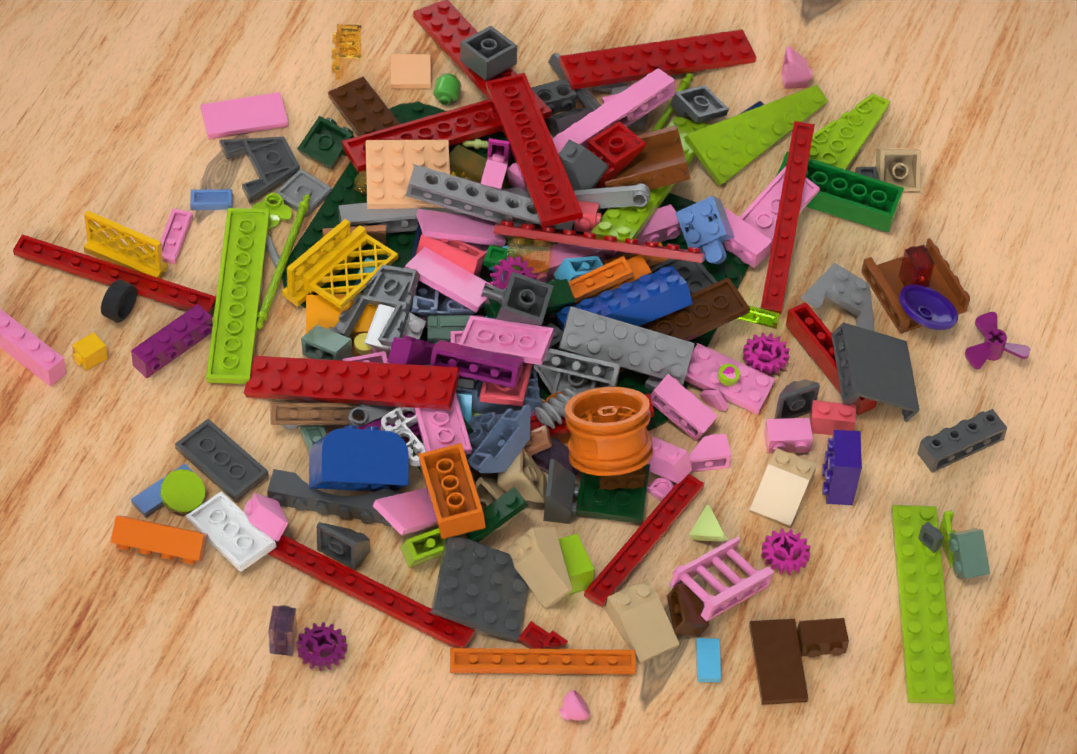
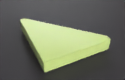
M706 505L689 536L692 540L726 542L727 538L710 505Z

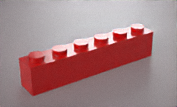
M807 302L788 310L785 326L841 394L832 333ZM859 397L853 403V405H856V414L859 416L875 408L877 401Z

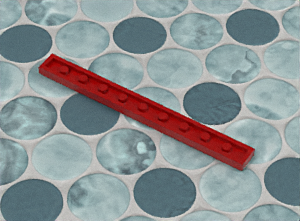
M794 121L760 309L762 312L782 313L815 124Z
M501 220V223L494 226V234L698 263L705 261L706 252H700L701 248L688 247V250L679 249L680 245L667 244V247L658 246L659 242L646 241V244L638 243V239L625 238V241L617 240V236L604 235V238L596 237V233L584 232L583 235L575 234L576 231L571 229H563V232H559L550 226L538 229L534 228V224L522 223V226L513 225V221Z
M23 234L13 248V253L16 256L109 286L116 280L122 279L137 288V295L188 311L199 304L205 311L211 314L216 303V296Z
M283 534L279 541H275L277 547L267 553L453 648H466L475 635V630L463 624L431 614V608Z

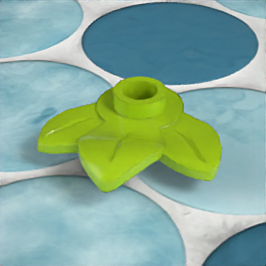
M277 193L268 194L263 202H258L252 207V209H269L268 229L277 227L281 219L290 220L292 216L291 208L284 204L283 198Z

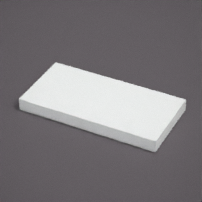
M222 491L186 515L187 521L198 532L207 533V541L240 572L277 547L276 542L252 525L246 514Z

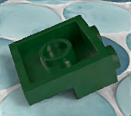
M319 116L297 149L300 153L333 170L341 156L347 155L343 149L342 141L354 138V132L346 126L341 128L329 117L325 119Z

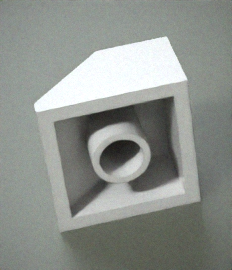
M379 304L364 344L379 352L385 351L386 356L389 357L391 346L381 345L378 338L395 308ZM409 312L403 335L420 339L426 321Z

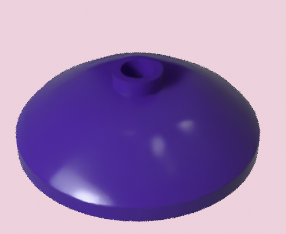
M907 285L901 290L899 294L900 304L905 313L917 324L933 330H947L953 328L957 323L958 313L956 308L946 297L937 291L921 285Z

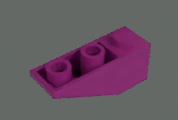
M403 335L402 339L394 337L387 362L393 364L426 365L431 362L432 349L436 344Z

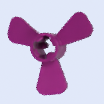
M995 312L982 314L975 320V326L985 339L984 343L968 347L965 351V358L974 369H981L987 359L991 361L1000 359L1003 351L1021 359L1029 357L1030 347L1006 342V333L997 329L998 317Z

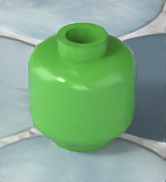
M443 74L436 79L433 95L443 105L454 103L459 98L461 83L455 75Z

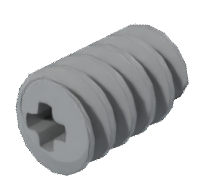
M570 385V389H564L563 394L558 393L555 398H550L548 403L543 402L541 408H534L535 415L542 426L546 425L555 429L554 421L561 425V417L563 416L566 419V403L578 394L573 386Z

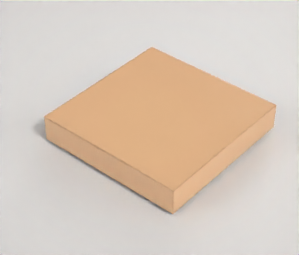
M391 54V89H431L430 54Z

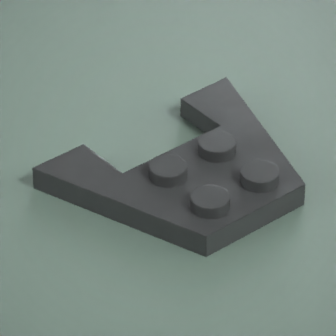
M285 137L219 140L220 147L227 159L247 154L259 179L242 184V189L249 203L300 170V165Z

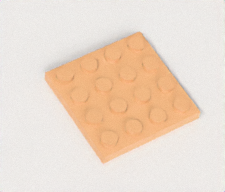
M366 140L367 209L445 208L407 197L406 192L414 165L424 166L450 175L448 140Z

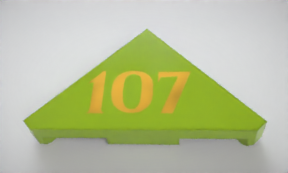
M952 510L944 512L939 528L944 536L941 545L951 568H953L954 555L949 548V540L951 539L950 533L956 532V530L952 531L951 529L954 516Z

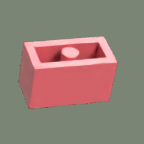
M813 400L809 416L812 433L833 435L834 430L854 431L856 405L852 404L849 406L843 403Z

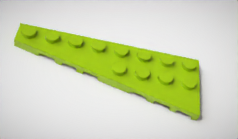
M815 85L691 132L684 139L717 186H720L791 131L794 121H804L828 102V99L819 86Z

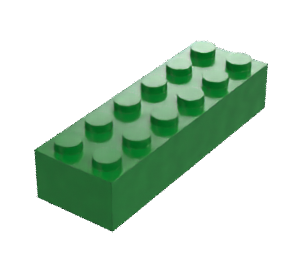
M786 152L777 175L787 165L789 152ZM809 158L806 178L816 184L820 191L806 207L884 232H890L901 204L903 187Z

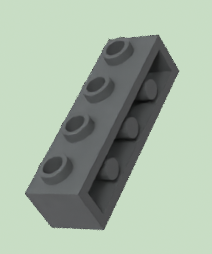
M993 409L986 412L982 411L969 420L965 419L951 428L942 429L938 434L926 436L921 440L917 454L933 473L1004 440L1007 426Z

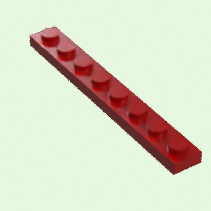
M690 474L679 484L676 483L584 591V597L603 608L607 603L608 596L617 592L702 491L704 483Z

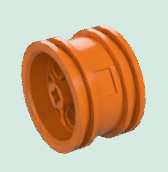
M601 387L581 392L566 403V426L572 435L568 441L569 461L577 470L597 476L621 475L642 468L652 459V436L646 430V426L651 419L649 399L641 392L624 387Z

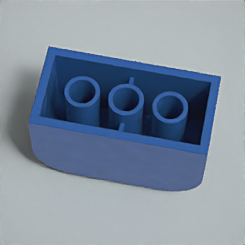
M348 425L331 431L317 440L311 447L309 453V489L376 492L383 488L399 491L409 485L408 448L405 441L394 432L379 430V427H366V430L358 429V426Z

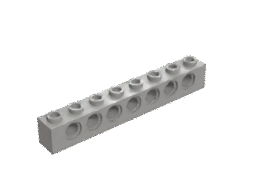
M414 165L406 192L407 197L496 223H501V220L513 221V225L522 226V223L534 224V228L542 229L530 198L449 175L445 172L432 170L424 166ZM574 220L550 227H554L555 231L563 232V229L572 230Z

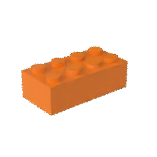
M462 443L418 454L421 472L441 539L486 528L483 510Z

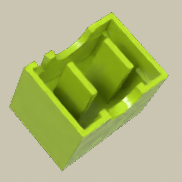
M578 534L558 539L572 586V591L567 595L586 590L593 582L595 568Z

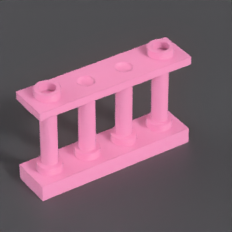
M738 537L723 542L716 549L684 566H678L672 574L673 578L670 583L672 588L677 583H684L704 602L705 607L701 616L706 621L767 588L775 573L769 566L761 571L755 570L736 551L741 540ZM730 557L750 577L741 579L723 560ZM715 566L734 586L730 588L725 587L707 569ZM699 574L719 594L710 596L692 577Z

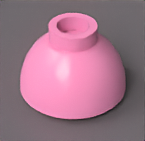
M570 690L564 697L562 708L559 709L562 717L566 721L569 719L582 721L589 718L590 710L585 700L577 691Z

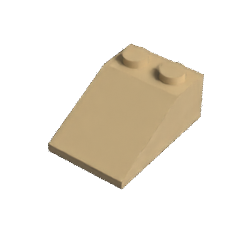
M776 448L749 512L791 528L814 480L817 464Z
M555 527L531 528L509 546L514 567L544 608L551 607L572 591Z
M648 579L608 596L606 613L629 649L635 650L636 660L639 664L679 647L680 644L674 634L660 598Z

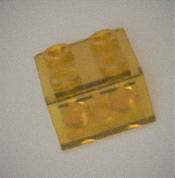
M337 24V32H333L332 44H336V46L332 47L331 59H335V61H332V73H335V80H340L341 57L361 58V25Z
M514 236L513 239H509L507 257H512L513 260L516 257H521V262L527 260V267L534 268L532 271L548 273L551 242L536 239L526 240V238ZM511 266V267H513L515 270H521V269H520L519 267H517V266Z

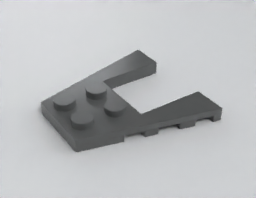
M382 265L366 284L367 289L363 294H358L353 299L354 304L348 311L344 310L338 317L340 321L334 328L330 327L329 330L349 338L367 304L386 305L395 309L380 334L378 341L381 345L392 346L394 337L402 339L420 274L414 269Z

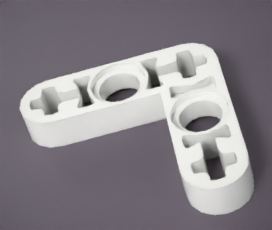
M398 407L382 417L381 430L394 432L400 437H408L410 439L406 443L408 463L419 467L420 462L417 455L426 451L424 445L409 429L410 426L417 423L416 415L411 418L403 416L405 411L414 412V408Z

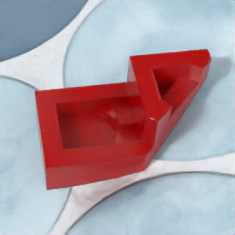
M530 621L517 640L529 649H556L564 647L568 640L553 630L548 633L532 621Z

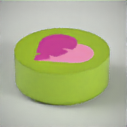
M724 364L720 367L717 377L722 384L732 386L738 382L740 371L735 365Z

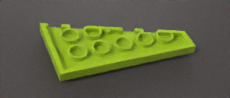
M872 93L856 104L854 109L843 113L841 118L836 121L833 120L813 134L809 158L847 170L889 108L891 101Z

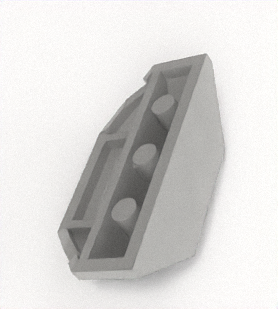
M549 348L543 364H534L533 367L552 394L563 392L566 388L570 389V385L579 394L595 388L616 387L621 365Z

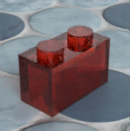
M925 245L912 246L905 249L899 277L904 286L921 285L929 287L935 263Z

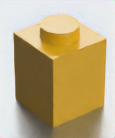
M94 332L72 344V358L85 371L108 359L106 345Z

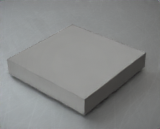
M300 169L275 193L283 198L284 204L295 211H298V206L303 201V196L309 194L311 200L308 203L309 209L305 213L307 218L326 200L333 191V188Z

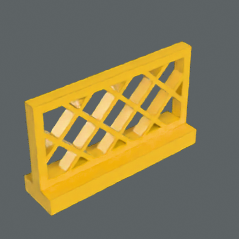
M86 211L84 218L87 243L83 246L84 252L104 261L161 279L168 269V264L163 262L160 241L91 211Z
M344 219L287 267V287L282 290V296L297 307L306 301V295H313L315 293L313 291L310 294L304 290L302 275L350 234V222L347 219ZM351 257V258L347 261V263H350V262L353 261L356 257ZM341 270L335 271V272L333 273V276H335V275H336L337 273H339Z
M359 225L302 275L304 290L310 294L314 291L342 309L367 287L366 284L382 265L390 266L399 258L398 253L366 233V229ZM367 243L374 246L372 250H361ZM386 254L390 256L386 260H377V255ZM362 256H375V261L362 262ZM351 257L360 258V262L347 263ZM375 267L373 272L363 273V268ZM360 268V273L348 274V269ZM345 269V275L333 276L335 271ZM361 279V283L358 285L349 286L348 280ZM346 281V286L334 287L333 282ZM331 282V288H321L319 286L322 283ZM347 292V295L342 300L334 296V293Z

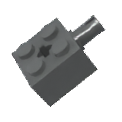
M512 272L504 290L485 283L481 296L499 302L500 308L496 317L497 320L541 326L553 286Z

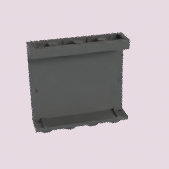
M843 322L831 334L843 404L850 406L859 397L902 408L904 421L908 422L919 411V404L907 341Z

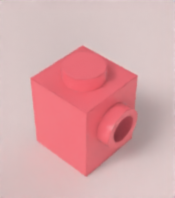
M578 201L583 212V218L574 220V230L591 232L596 224L600 223L602 213H599V203Z

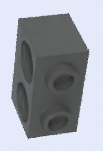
M567 78L531 87L537 96L552 110L551 115L576 108L577 94L575 90L571 89Z

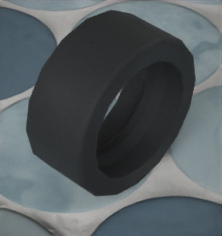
M122 279L113 282L103 297L101 314L115 322L123 321L134 307L137 298V288Z

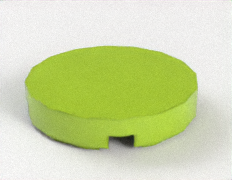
M178 469L172 471L164 478L160 489V497L163 504L169 510L180 514H188L202 504L205 497V486L202 479L196 473L190 470Z

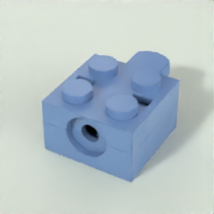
M711 196L676 212L687 246L701 248L700 252H706L705 258L708 262L721 264L726 259V252L722 243L735 238L721 199Z

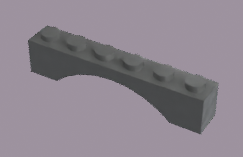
M273 469L267 490L268 498L277 500L280 506L314 511L319 514H331L341 518L359 519L363 522H376L386 526L392 525L373 507L375 500L405 493L383 488L361 496H338L322 492L318 489H309V484L303 481L296 473Z

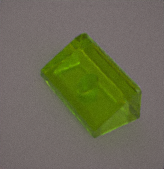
M749 306L750 313L737 318L777 329L780 314Z

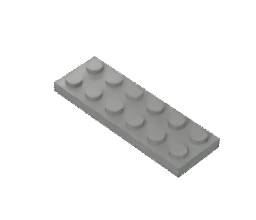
M571 306L558 349L619 364L621 368L662 380L669 374L683 385L695 343Z

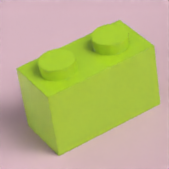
M439 529L409 538L401 545L400 549L408 568L443 555L446 538L441 539Z

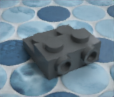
M706 85L675 92L670 104L681 117L690 116L696 123L726 116L729 111L728 107Z

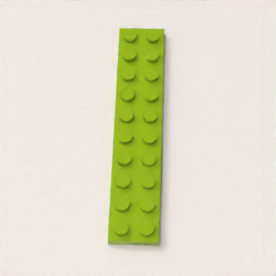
M675 116L668 127L677 125L688 166L696 154L684 137L691 132L710 126V124L696 123L693 120ZM675 184L650 190V198L645 206L608 208L600 219V223L596 224L591 232L596 233V237L604 238V235L617 236V240L625 241V238L637 239Z
M227 209L206 373L207 383L246 384L250 380L269 227V209Z
M892 505L891 514L907 703L954 704L955 695L941 548L933 553L918 539L921 527L927 522L939 529L937 506Z

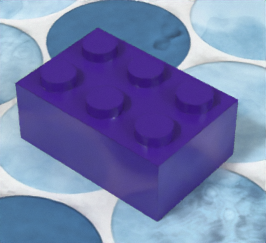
M834 430L832 438H828L827 451H825L824 457L825 464H822V477H825V482L822 485V495H826V504L853 505L862 470L861 431Z

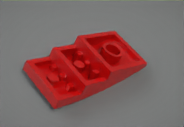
M620 121L588 141L587 149L609 166L594 189L604 187L606 181L615 178L646 147V143Z

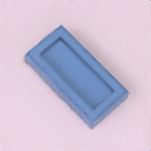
M232 189L191 190L190 208L191 210H227L232 208Z

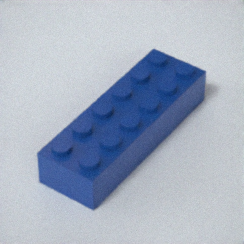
M673 266L663 267L650 275H643L633 282L623 283L620 287L611 291H604L596 297L584 299L581 303L572 307L640 326L692 305L693 302L687 282ZM571 306L564 307L561 311L555 313L559 328L562 331Z

